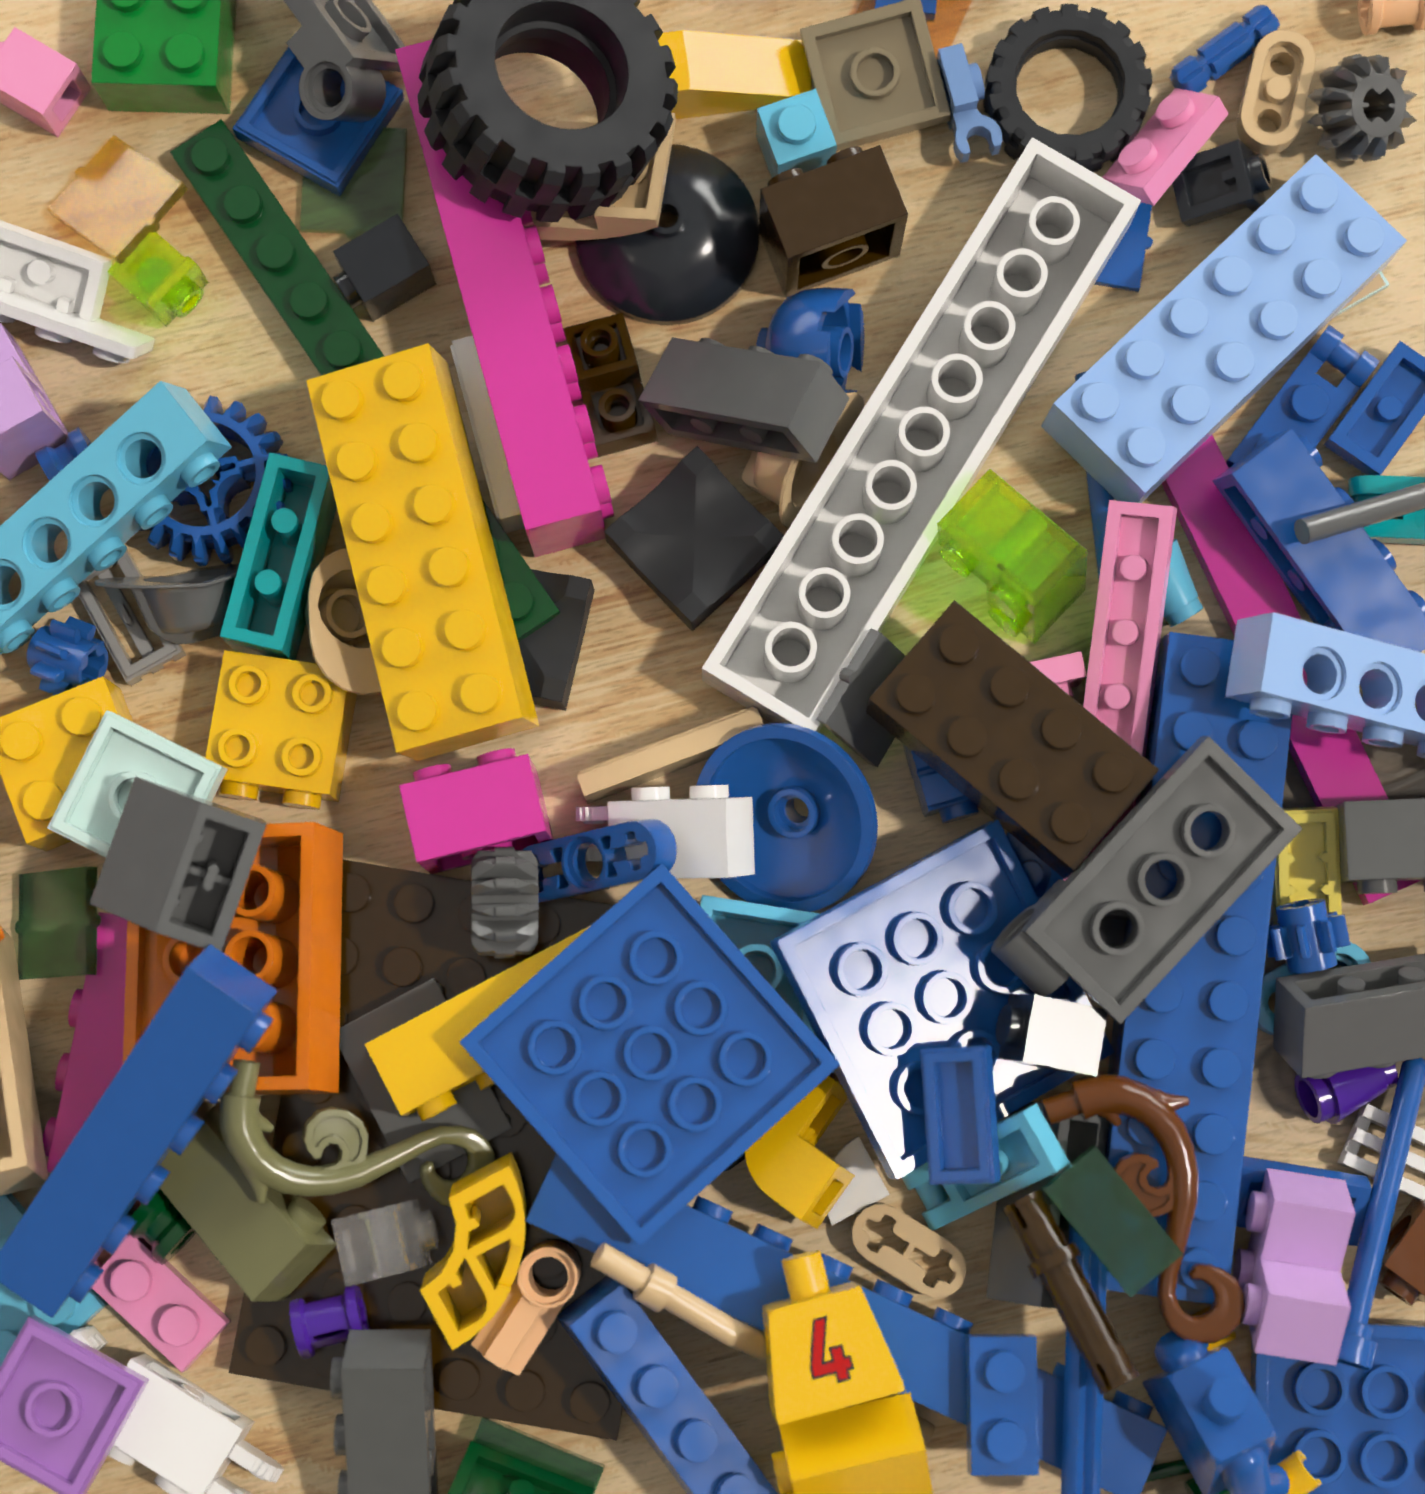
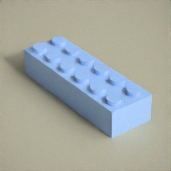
M1315 154L1053 403L1041 427L1100 483L1116 501L1142 503L1326 326L1371 280L1383 271L1407 240Z

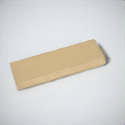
M752 706L581 770L576 776L587 804L707 760L718 747L731 737L748 728L764 723L758 708Z

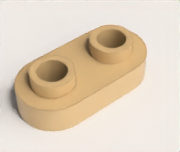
M1283 29L1267 34L1258 43L1250 60L1236 128L1240 140L1250 150L1259 154L1270 155L1285 150L1295 139L1303 122L1308 100L1307 96L1309 95L1316 65V54L1310 41L1296 31ZM1273 62L1284 63L1288 67L1290 74L1278 75L1272 70L1270 64ZM1261 118L1270 119L1276 125L1277 130L1275 132H1265L1260 129L1257 120Z

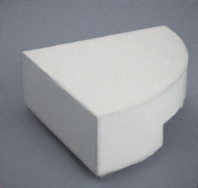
M857 1136L843 1146L837 1153L834 1161L855 1176L827 1215L831 1225L890 1195L860 1137Z

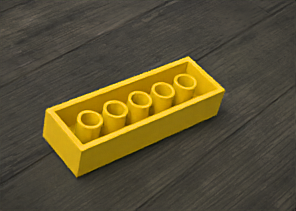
M427 343L306 380L396 753L419 761L539 727L448 362Z

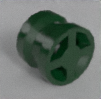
M161 1189L158 1190L147 1206L142 1203L131 1215L137 1223L129 1235L132 1238H143L152 1247V1257L161 1265L175 1256L196 1234Z

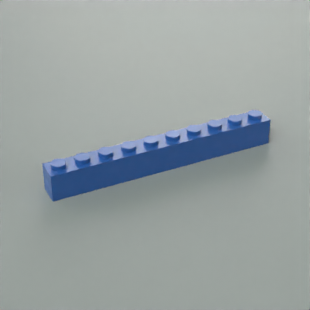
M555 1153L526 1217V1222L593 1253L605 1242L646 1267L651 1263H655L677 1277V1285L731 1317L761 1331H764L762 1306L790 1298L781 1260L795 1255L788 1252L793 1239L757 1223L753 1234L732 1226L728 1223L733 1211L697 1195L692 1207L686 1205L639 1248L565 1162ZM821 1253L829 1287L853 1282L849 1280L853 1267ZM880 1279L876 1280L872 1290L859 1285L902 1378L905 1391L897 1394L910 1392L912 1401L966 1425L965 1334L970 1333L974 1323L938 1306L932 1318L909 1308L914 1295ZM1057 1362L1052 1374L1037 1367L1039 1460L1062 1470L1065 1365ZM1116 1390L1112 1402L1103 1398L1101 1488L1113 1494H1141L1168 1429L1149 1419L1154 1408L1153 1406L1119 1390Z

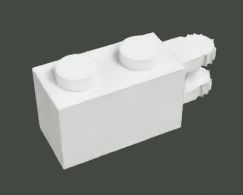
M729 785L690 786V798L670 799V786L631 788L632 800L610 801L608 806L575 807L576 821H582L584 824H604L608 821V826L646 819H657L665 823L672 831L677 846L676 860L670 870V873L676 879L731 878L755 874L752 797H729ZM646 842L642 845L625 848L627 859L641 858L644 855H648ZM591 844L587 849L585 861H603L599 849L594 844Z
M146 1353L130 1359L127 1367L150 1380L108 1456L126 1465H133L135 1460L157 1473L154 1482L169 1494H252L222 1476L231 1460L249 1470L251 1474L261 1480L277 1482L284 1471L281 1464L244 1440L255 1423L253 1420Z

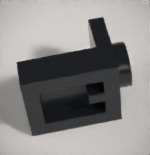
M1239 139L1197 153L1172 183L1181 222L1187 227L1244 208H1249L1254 213L1266 202L1264 192L1272 189L1269 169L1261 153L1254 155Z

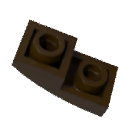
M623 312L563 328L566 343L569 344L577 372L582 402L586 405L592 426L598 457L658 442L652 415L639 401L644 387Z

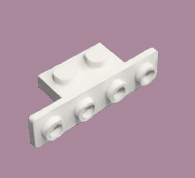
M0 220V322L13 323L16 319L36 326L35 334L44 339L59 343H71L72 340L85 343L94 347L93 354L95 356L116 363H129L130 359H135L151 352L155 341L154 337L100 319L113 259Z

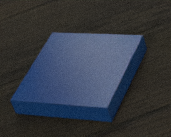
M288 46L234 125L235 137L340 197L404 102L403 90L384 80L386 97L383 107L373 119L367 122L357 123L318 119L312 116L302 104L299 94V80L304 67ZM344 80L342 81L340 88L342 99L345 93Z

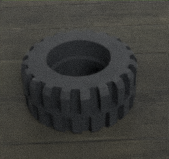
M454 0L453 4L448 5L423 59L419 79L423 84L417 96L419 113L424 118H430L424 129L426 137L433 150L437 151L443 148L446 157L442 166L454 180L459 179L461 176L466 178L473 185L469 193L483 203H486L488 198L491 197L504 204L503 213L522 218L526 210L536 212V220L539 222H559L565 211H568L569 217L574 220L593 215L599 206L609 207L622 198L629 186L634 185L666 138L673 122L671 111L677 104L678 84L674 78H669L676 68L672 51L668 45L660 46L658 40L663 31L652 14L644 17L637 7L641 1ZM514 53H534L552 58L565 65L581 79L590 92L596 107L598 124L581 129H563L544 124L532 118L521 110L506 93L496 70L495 59Z

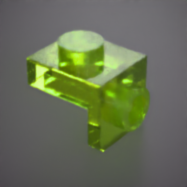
M151 227L108 270L110 276L166 327L176 316L182 318L195 309L203 297V288L209 283L196 262L189 256L184 257Z

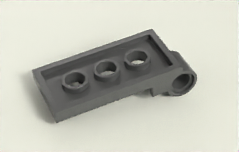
M284 0L302 25L286 44L304 67L299 80V94L305 109L312 116L321 120L362 123L373 119L382 109L386 97V85L380 70L401 72L395 49L405 47L372 0ZM344 80V83H345V93H344V97H343V99H342V98H341V93H340V88H341V83H342V81Z
M1200 736L1065 881L1058 879L1036 904L1023 910L1004 928L993 943L991 952L1036 995H1049L1071 977L1117 1023L1121 1024L1296 837L1302 828L1209 736ZM1210 811L1220 820L1222 834L1215 846L1202 850L1192 840L1191 826L1198 815ZM1160 860H1166L1174 867L1177 882L1170 894L1162 898H1155L1146 888L1145 876L1152 864ZM1122 909L1131 920V933L1128 939L1121 945L1109 947L1101 939L1099 933L1100 922L1109 911Z

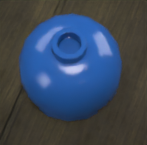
M825 287L802 290L787 297L772 315L769 327L761 328L756 346L765 348L778 355L798 358L800 354H809L818 357L832 368V376L845 393L857 392V390L845 389L851 366L861 372L864 359L865 333L861 304L848 302L856 294L855 291L848 288Z

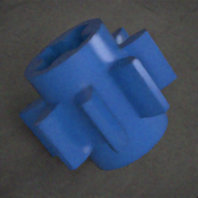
M69 616L65 623L53 619L50 625L43 626L35 632L28 645L27 663L31 668L30 674L42 678L39 685L40 690L57 695L105 675L108 666V651L104 646V641L94 638L95 625Z
M1322 898L1299 900L1276 907L1277 924L1269 925L1268 956L1275 957L1276 961L1286 959L1288 972L1292 974L1310 973L1334 967L1338 964L1335 953L1337 948L1351 945L1345 914L1338 915L1337 911L1327 913L1326 902Z

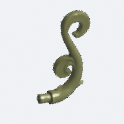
M234 1059L232 1067L239 1072L230 1084L228 1091H225L220 1098V1129L225 1147L248 1180L256 1201L260 1204L266 1202L269 1188L280 1193L304 1197L334 1195L360 1188L432 1148L442 1144H452L463 1148L467 1153V1165L460 1177L452 1180L443 1179L436 1173L433 1162L428 1160L424 1161L419 1168L421 1183L427 1193L440 1205L451 1207L449 1195L452 1184L495 1161V1153L487 1139L475 1129L461 1125L439 1126L425 1130L367 1155L368 1133L362 1120L346 1109L330 1106L316 1110L305 1121L302 1140L305 1149L314 1159L321 1158L324 1148L329 1143L336 1144L339 1149L337 1159L323 1166L298 1164L282 1157L272 1149L262 1133H272L274 1127L272 1123L261 1115L259 1111L261 1097L255 1095L260 1068L259 1062Z

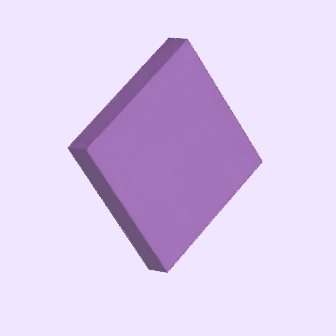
M35 1315L29 1316L0 1367V1461L58 1494H87L150 1379Z

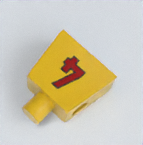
M820 1250L794 1255L781 1260L790 1298L762 1306L769 1403L772 1417L777 1424L781 1425L905 1391L902 1378L861 1287L855 1282L829 1287Z

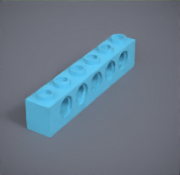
M159 381L0 526V655L13 652L28 642L35 633L32 626L48 612H56L70 604L81 591L78 585L94 570H104L117 562L127 550L125 543L141 528L149 529L160 523L173 510L172 500L188 486L196 487L207 481L217 472L220 467L218 459L232 446L185 388ZM158 446L162 456L159 470L150 477L146 469V459L149 452ZM110 488L114 495V507L110 515L104 518L100 511V500L103 494ZM64 531L67 536L68 546L66 553L59 560L54 551V543L58 534ZM17 572L21 579V591L13 601L9 593V582Z

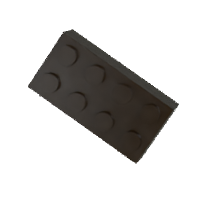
M955 600L868 700L866 709L868 715L993 820H999L1005 830L1064 879L1076 870L1159 771L1157 767Z

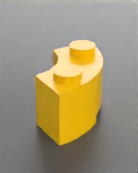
M511 1152L452 1184L449 1202L456 1221L455 1239L446 1256L424 1275L420 1291L452 1350L471 1339L494 1317L506 1300L520 1266L526 1230V1197L519 1168Z

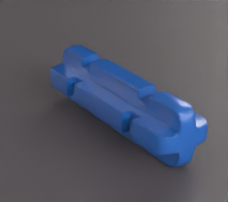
M1255 6L1242 16L1243 21L1241 23H1232L1196 50L1198 54L1195 57L1189 55L1172 68V74L1169 77L1172 85L1177 89L1201 92L1207 87L1206 82L1208 80L1216 81L1253 53L1252 48L1257 47L1264 36L1278 30L1280 27L1278 18L1268 6Z

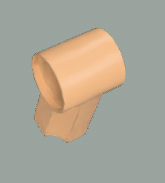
M544 1240L535 1244L523 1259L506 1300L494 1317L476 1334L471 1342V1346L477 1349L484 1358L502 1370H507L519 1376L567 1300L574 1294L581 1277V1261L577 1252L568 1243L560 1240ZM543 1257H553L560 1260L567 1269L568 1282L563 1287L553 1290L541 1287L535 1281L532 1274V1266L535 1261Z

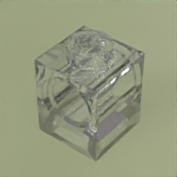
M418 1199L331 1220L346 1287L426 1267L432 1264L429 1251L439 1249L433 1215L430 1210L420 1212Z

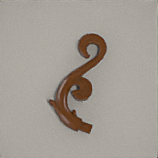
M1103 1074L1070 1082L1072 1089L1042 1099V1105L1050 1125L1082 1114L1085 1120L1098 1115L1106 1119L1113 1126H1120L1122 1122L1119 1115H1124L1137 1120L1154 1136L1160 1145L1167 1164V1178L1164 1184L1154 1187L1149 1185L1146 1179L1150 1171L1159 1167L1158 1160L1148 1154L1134 1152L1120 1158L1112 1169L1111 1190L1117 1202L1131 1215L1151 1218L1168 1213L1157 1277V1297L1160 1312L1167 1327L1181 1339L1198 1341L1203 1344L1216 1343L1228 1337L1240 1324L1245 1309L1244 1293L1236 1278L1225 1270L1211 1264L1197 1263L1191 1266L1188 1271L1190 1279L1204 1281L1211 1287L1214 1294L1212 1306L1201 1315L1190 1316L1185 1313L1179 1306L1175 1293L1180 1266L1198 1202V1166L1194 1145L1183 1120L1176 1113V1110L1189 1105L1190 1100L1188 1097L1166 1093L1125 1076Z

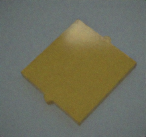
M113 135L85 167L76 169L75 179L47 210L53 217L121 265L150 232H157L160 229L159 222L185 194L188 188L182 181Z

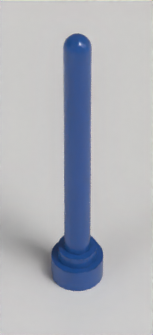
M1423 1058L1405 1060L1401 1065L1347 1289L1351 1309L1337 1363L1364 1370H1371L1377 1343L1371 1340L1374 1328L1368 1326V1320L1424 1090L1425 1060Z

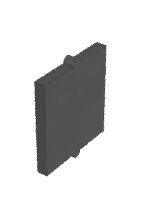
M871 628L848 667L840 671V680L816 720L867 763L878 767L894 741L895 736L866 713L868 700L904 659L905 655L881 632Z

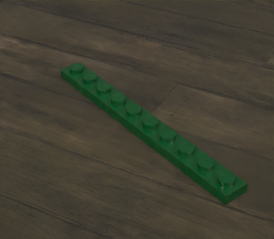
M222 119L170 152L321 376L384 357L377 344ZM483 500L517 639L520 642L559 615L560 611Z

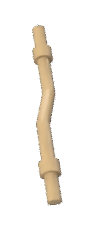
M605 1242L598 1247L591 1260V1267L633 1290L634 1300L655 1312L665 1309L723 1344L766 1362L764 1331L738 1321L677 1285V1277L655 1263H651L646 1267ZM916 1414L923 1442L926 1446L933 1436L935 1427L932 1423Z

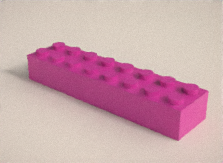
M432 40L395 49L524 527L534 557L606 539L604 519L615 517L611 504V495L603 466L589 467L588 460L598 458L595 438L586 405L583 404L576 407L572 405V401L582 399L578 376L569 344L556 347L555 344L566 341L552 284L544 287L539 286L550 283L543 249L536 225L533 223L531 211L526 210L522 218L503 213V203L491 197L488 198L486 203H483L469 193L473 185L463 176L457 180L452 178L442 166L446 157L443 148L437 151L433 150L424 132L430 118H424L419 113L417 95L423 84L419 79L423 59Z

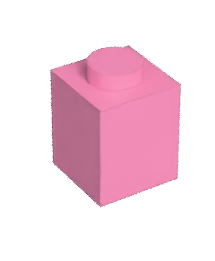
M14 27L5 42H0V103L59 137L90 91L91 86L77 63Z

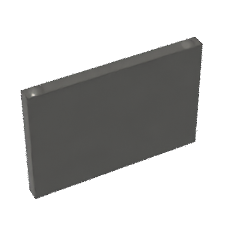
M435 978L340 1027L339 1049L389 1146L419 1132L439 1126L461 1125L473 1128L483 1135L487 1141L512 1129L510 1124L511 1118L509 1114L503 1111L492 1087L480 1090L476 1080L452 1093L457 1102L456 1105L423 1122L417 1112L407 1117L401 1116L365 1044L446 1002L443 986L437 983ZM442 1144L401 1165L400 1173L410 1184L420 1178L419 1168L424 1161H432L436 1170L466 1154V1152L457 1145Z

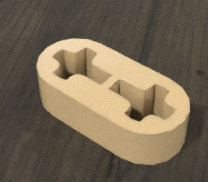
M873 1203L860 1210L853 1219L851 1240L855 1249L866 1260L914 1290L930 1298H946L956 1293L963 1285L967 1272L966 1261L962 1252L953 1243L902 1211L885 1203ZM884 1215L893 1218L894 1221L890 1230L907 1242L903 1251L899 1253L886 1244H881L876 1251L870 1250L866 1246L870 1236L862 1229L864 1223L868 1219L879 1222L883 1219ZM915 1247L931 1257L937 1256L941 1249L950 1254L946 1265L954 1272L948 1282L939 1278L931 1286L923 1282L926 1271L922 1266L909 1259Z

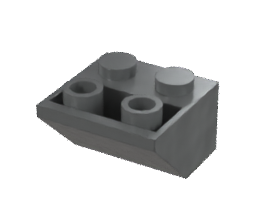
M135 776L90 904L153 932L205 949L211 944L222 951L267 824L258 817Z

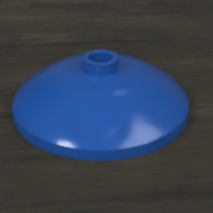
M769 723L751 727L736 734L718 747L707 760L699 775L696 786L729 785V797H752L755 874L719 878L736 895L750 903L813 912L838 901L861 880L871 863L876 847L878 833L877 811L865 776L853 759L839 745L819 732L803 726L787 723ZM795 798L802 800L806 804L808 816H802L796 811L794 807Z

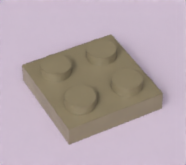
M905 0L800 29V36L813 86L817 90L837 144L836 152L950 121L951 113L921 0Z

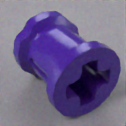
M356 1284L346 1286L344 1294L309 1303H306L303 1298L290 1301L289 1310L293 1336L302 1359L315 1356L316 1349L346 1342L349 1330H370L363 1296L359 1286Z

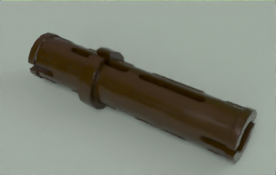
M1039 1189L1016 1200L1015 1204L1012 1203L1002 1210L1007 1215L1032 1264L1027 1266L1033 1279L1040 1277L1102 1396L1112 1389L1114 1390L1140 1376L1124 1350L1116 1331L1084 1275L1076 1258L1081 1255L1076 1243L1069 1244L1043 1197V1192Z

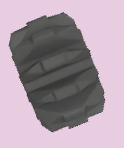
M1356 54L1344 57L1343 61H1339L1338 66L1329 67L1320 73L1319 76L1323 88L1315 89L1307 96L1319 106L1318 114H1314L1307 121V123L1313 126H1322L1323 128L1317 145L1325 149L1335 148L1336 159L1343 161L1362 159L1363 162L1379 160L1381 156L1386 155V150L1396 149L1399 145L1404 144L1405 140L1401 128L1409 127L1417 121L1406 111V103H1409L1417 94L1410 90L1403 91L1401 87L1407 71L1399 68L1390 69L1389 57L1381 55L1366 57Z
M494 847V850L478 851L471 860V946L478 955L494 956V958H514L516 955H531L538 944L539 887L536 857L531 850H515L514 847Z

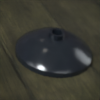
M672 144L661 213L669 212L674 214L678 218L675 225L668 228L658 225V227L644 232L620 237L575 240L580 266L587 281L597 295L616 311L623 312V315L640 322L655 325L686 324L705 318L720 310L745 285L755 265L759 247L758 214L751 194L739 176L728 165L707 152L685 145Z

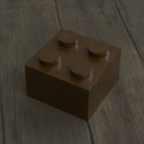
M880 145L865 151L859 146L846 148L832 155L827 160V165L805 173L800 168L784 171L771 178L767 183V187L760 189L759 233L785 298L802 290L817 287L900 256L908 212Z

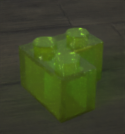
M991 469L937 523L939 545L942 547L939 550L940 556L961 576L967 578L973 573L986 584L987 603L991 607L988 610L989 616L1002 630L1013 637H1016L1021 632L1035 644L1085 591L1088 550Z

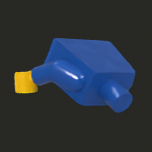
M1212 1305L1198 1312H1195L1190 1316L1201 1315L1204 1312L1208 1311ZM1235 1330L1228 1337L1216 1343L1208 1344L1181 1339L1172 1331L1162 1336L1156 1344L1155 1357L1158 1365L1164 1371L1143 1381L1142 1384L1202 1494H1218L1226 1489L1230 1494H1309L1322 1485L1320 1479L1312 1477L1302 1462L1307 1458L1299 1450L1277 1465L1268 1464L1276 1438L1274 1428L1232 1353L1227 1347L1215 1349L1236 1339Z

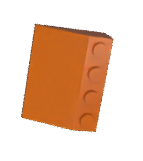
M316 822L266 825L221 951L278 991L264 1011L265 1014L274 1019L268 1030L250 1054L239 1048L229 1063L232 1066L234 1059L251 1060L260 1063L255 1095L339 1093L343 833ZM128 920L123 1063L187 966L205 950V948L153 932Z

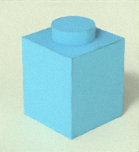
M816 89L757 108L756 138L771 178L794 168H800L805 173L827 165V160L836 154L837 144Z

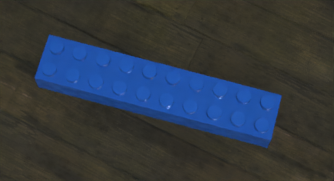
M1169 632L1160 640L1146 759L1157 767L1159 771L1141 791L1140 800L1200 736H1209L1282 808L1292 714H1290L1288 719L1260 717L1249 712L1250 703L1225 697L1234 640ZM1210 811L1198 815L1191 826L1192 840L1202 850L1215 846L1222 834L1220 820ZM1277 857L1121 1024L1115 1020L1113 1022L1111 1046L1115 1053L1109 1056L1107 1075L1125 1076L1166 1093L1187 1096L1190 1100L1188 1106L1176 1110V1113L1183 1120L1194 1145L1198 1166V1202L1178 1274L1175 1292L1177 1300L1213 1304L1214 1294L1211 1287L1200 1279H1190L1188 1271L1194 1264H1211L1231 1275ZM1160 860L1152 864L1145 876L1146 888L1155 898H1162L1170 894L1177 882L1176 871L1172 864L1166 860ZM1130 919L1126 921L1123 943L1131 933L1132 925ZM1119 1115L1122 1122L1120 1126H1113L1108 1122L1103 1175L1107 1176L1110 1181L1107 1290L1157 1297L1158 1268L1168 1213L1151 1218L1131 1215L1117 1202L1111 1190V1171L1118 1160L1134 1152L1148 1154L1158 1160L1159 1167L1150 1171L1146 1179L1149 1185L1157 1187L1164 1184L1167 1178V1164L1159 1143L1150 1131L1137 1120Z

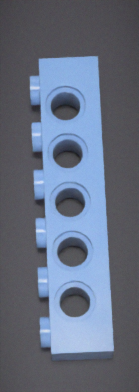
M1274 612L1237 620L1225 697L1250 703L1249 712L1260 717L1288 719L1290 714L1307 718L1306 727L1311 730L1342 734L1346 733L1347 729L1363 732L1362 742L1387 748L1402 747V743L1417 746V756L1425 759V653ZM1303 668L1305 669L1307 674V686L1305 685L1303 680ZM1359 684L1361 685V688H1362V695H1363L1362 698H1361L1360 692H1359Z

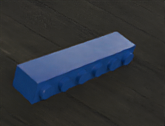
M211 944L187 966L1 1248L0 1283L51 1318L56 1315L70 1297L79 1304L84 1300L104 1271V1269L95 1264L103 1249L114 1255L137 1223L135 1219L127 1215L134 1203L138 1200L147 1206L169 1176L170 1171L161 1166V1163L170 1150L181 1156L204 1124L203 1120L195 1116L203 1101L206 1099L215 1105L239 1071L229 1065L238 1049L242 1048L250 1054L270 1027L274 1019L265 1014L264 1011L278 992L275 988Z

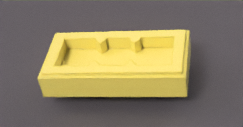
M1331 806L1283 809L1302 830L1282 850L1276 859L1272 896L1273 925L1277 924L1278 920L1276 907L1299 900L1322 898L1325 899L1327 913L1337 911L1338 915L1342 914L1338 808Z

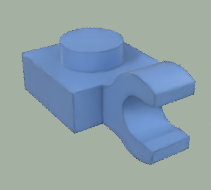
M963 43L938 49L936 60L951 113L950 121L947 123L949 130L953 129L954 132L953 150L956 158L960 163L968 162L970 147L967 139L974 135L982 136L987 140L991 155L999 154L1002 144V131L996 121L982 115L977 109L978 101L985 98L983 78L978 64H968Z

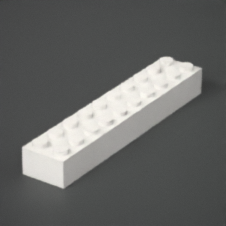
M1033 137L1031 138L702 667L703 682L746 708L752 706L758 708L761 717L771 723L795 724L820 732L823 725L816 719L838 684L840 671L848 667L871 628L879 632L882 631L1128 230L1140 205V199Z

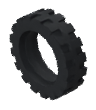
M1061 4L1060 10L1051 12L1049 6L1040 8L1032 13L1031 19L1024 22L1020 19L1009 28L1007 37L1004 40L1001 39L994 50L985 81L983 106L985 114L988 113L989 117L999 125L1002 131V141L1005 143L1004 151L1012 159L1018 160L1033 137L1093 173L1101 170L1104 162L1110 160L1113 163L1117 160L1121 150L1139 132L1150 105L1151 97L1149 96V91L1152 86L1151 68L1146 69L1144 64L1147 57L1146 52L1140 42L1133 43L1129 37L1131 30L1124 23L1118 20L1114 24L1106 19V12L1091 7L1090 12L1078 10V4ZM1054 48L1077 49L1097 58L1111 73L1117 88V106L1111 118L1100 128L1080 135L1057 134L1037 125L1022 109L1016 94L1017 77L1023 65L1035 55Z

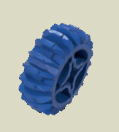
M210 395L205 402L203 411L226 439L242 444L251 451L253 457L241 461L236 456L218 459L220 467L215 474L219 481L211 479L215 483V486L209 490L211 501L198 486H188L171 501H176L180 506L198 505L200 511L207 519L208 526H190L177 522L167 516L157 525L149 529L141 528L139 530H150L147 541L155 549H160L169 544V555L176 561H182L192 549L193 560L198 566H207L211 558L212 549L216 550L219 559L224 564H231L233 562L232 546L239 543L244 548L269 452L288 456L287 454L276 453L282 446L283 440L276 431L264 433L267 421L260 413L253 414L246 419V408L238 401L231 403L223 413L222 403L218 397ZM158 446L149 452L146 459V469L150 477L159 470L162 456ZM284 478L283 489L286 493L293 491V483L291 480ZM251 482H254L252 492L244 506L230 517L229 506L232 499L238 493L251 489ZM281 501L276 503L277 510L287 508Z

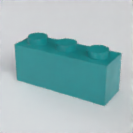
M269 452L220 637L233 650L248 654L296 660L306 625L304 608L312 572L324 557L337 508L326 465ZM284 478L291 480L293 483V491L290 493H286L283 489ZM281 501L287 508L277 510L276 503Z

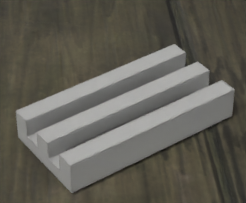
M127 549L125 554L113 565L101 571L94 570L78 585L81 589L78 596L124 680L132 686L142 680L141 677L151 672L154 674L163 669L165 663L172 659L177 661L186 656L180 644L162 638L160 640L164 647L155 651L121 588L104 587L143 657L135 663L131 661L88 583V580L95 576H98L99 579L114 578L110 568L119 564L125 577L142 576Z

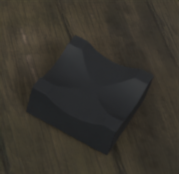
M698 446L685 456L646 497L621 515L604 531L606 542L692 632L769 561L784 537L770 520L763 516L739 493Z
M531 569L560 611V614L518 643L534 704L566 711L595 589L591 579Z

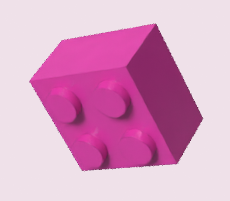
M514 748L495 750L479 755L477 757L478 766L453 772L451 764L429 766L413 772L414 782L399 785L416 862L430 874H436L471 865V860L478 851L494 850V847H514L515 850H523L529 845L554 840L538 772L528 754L516 757Z

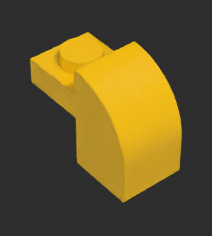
M827 1076L745 1151L749 1172L759 1188L799 1220L816 1229L819 1228L855 1176L815 1147L848 1099L842 1085L830 1076Z

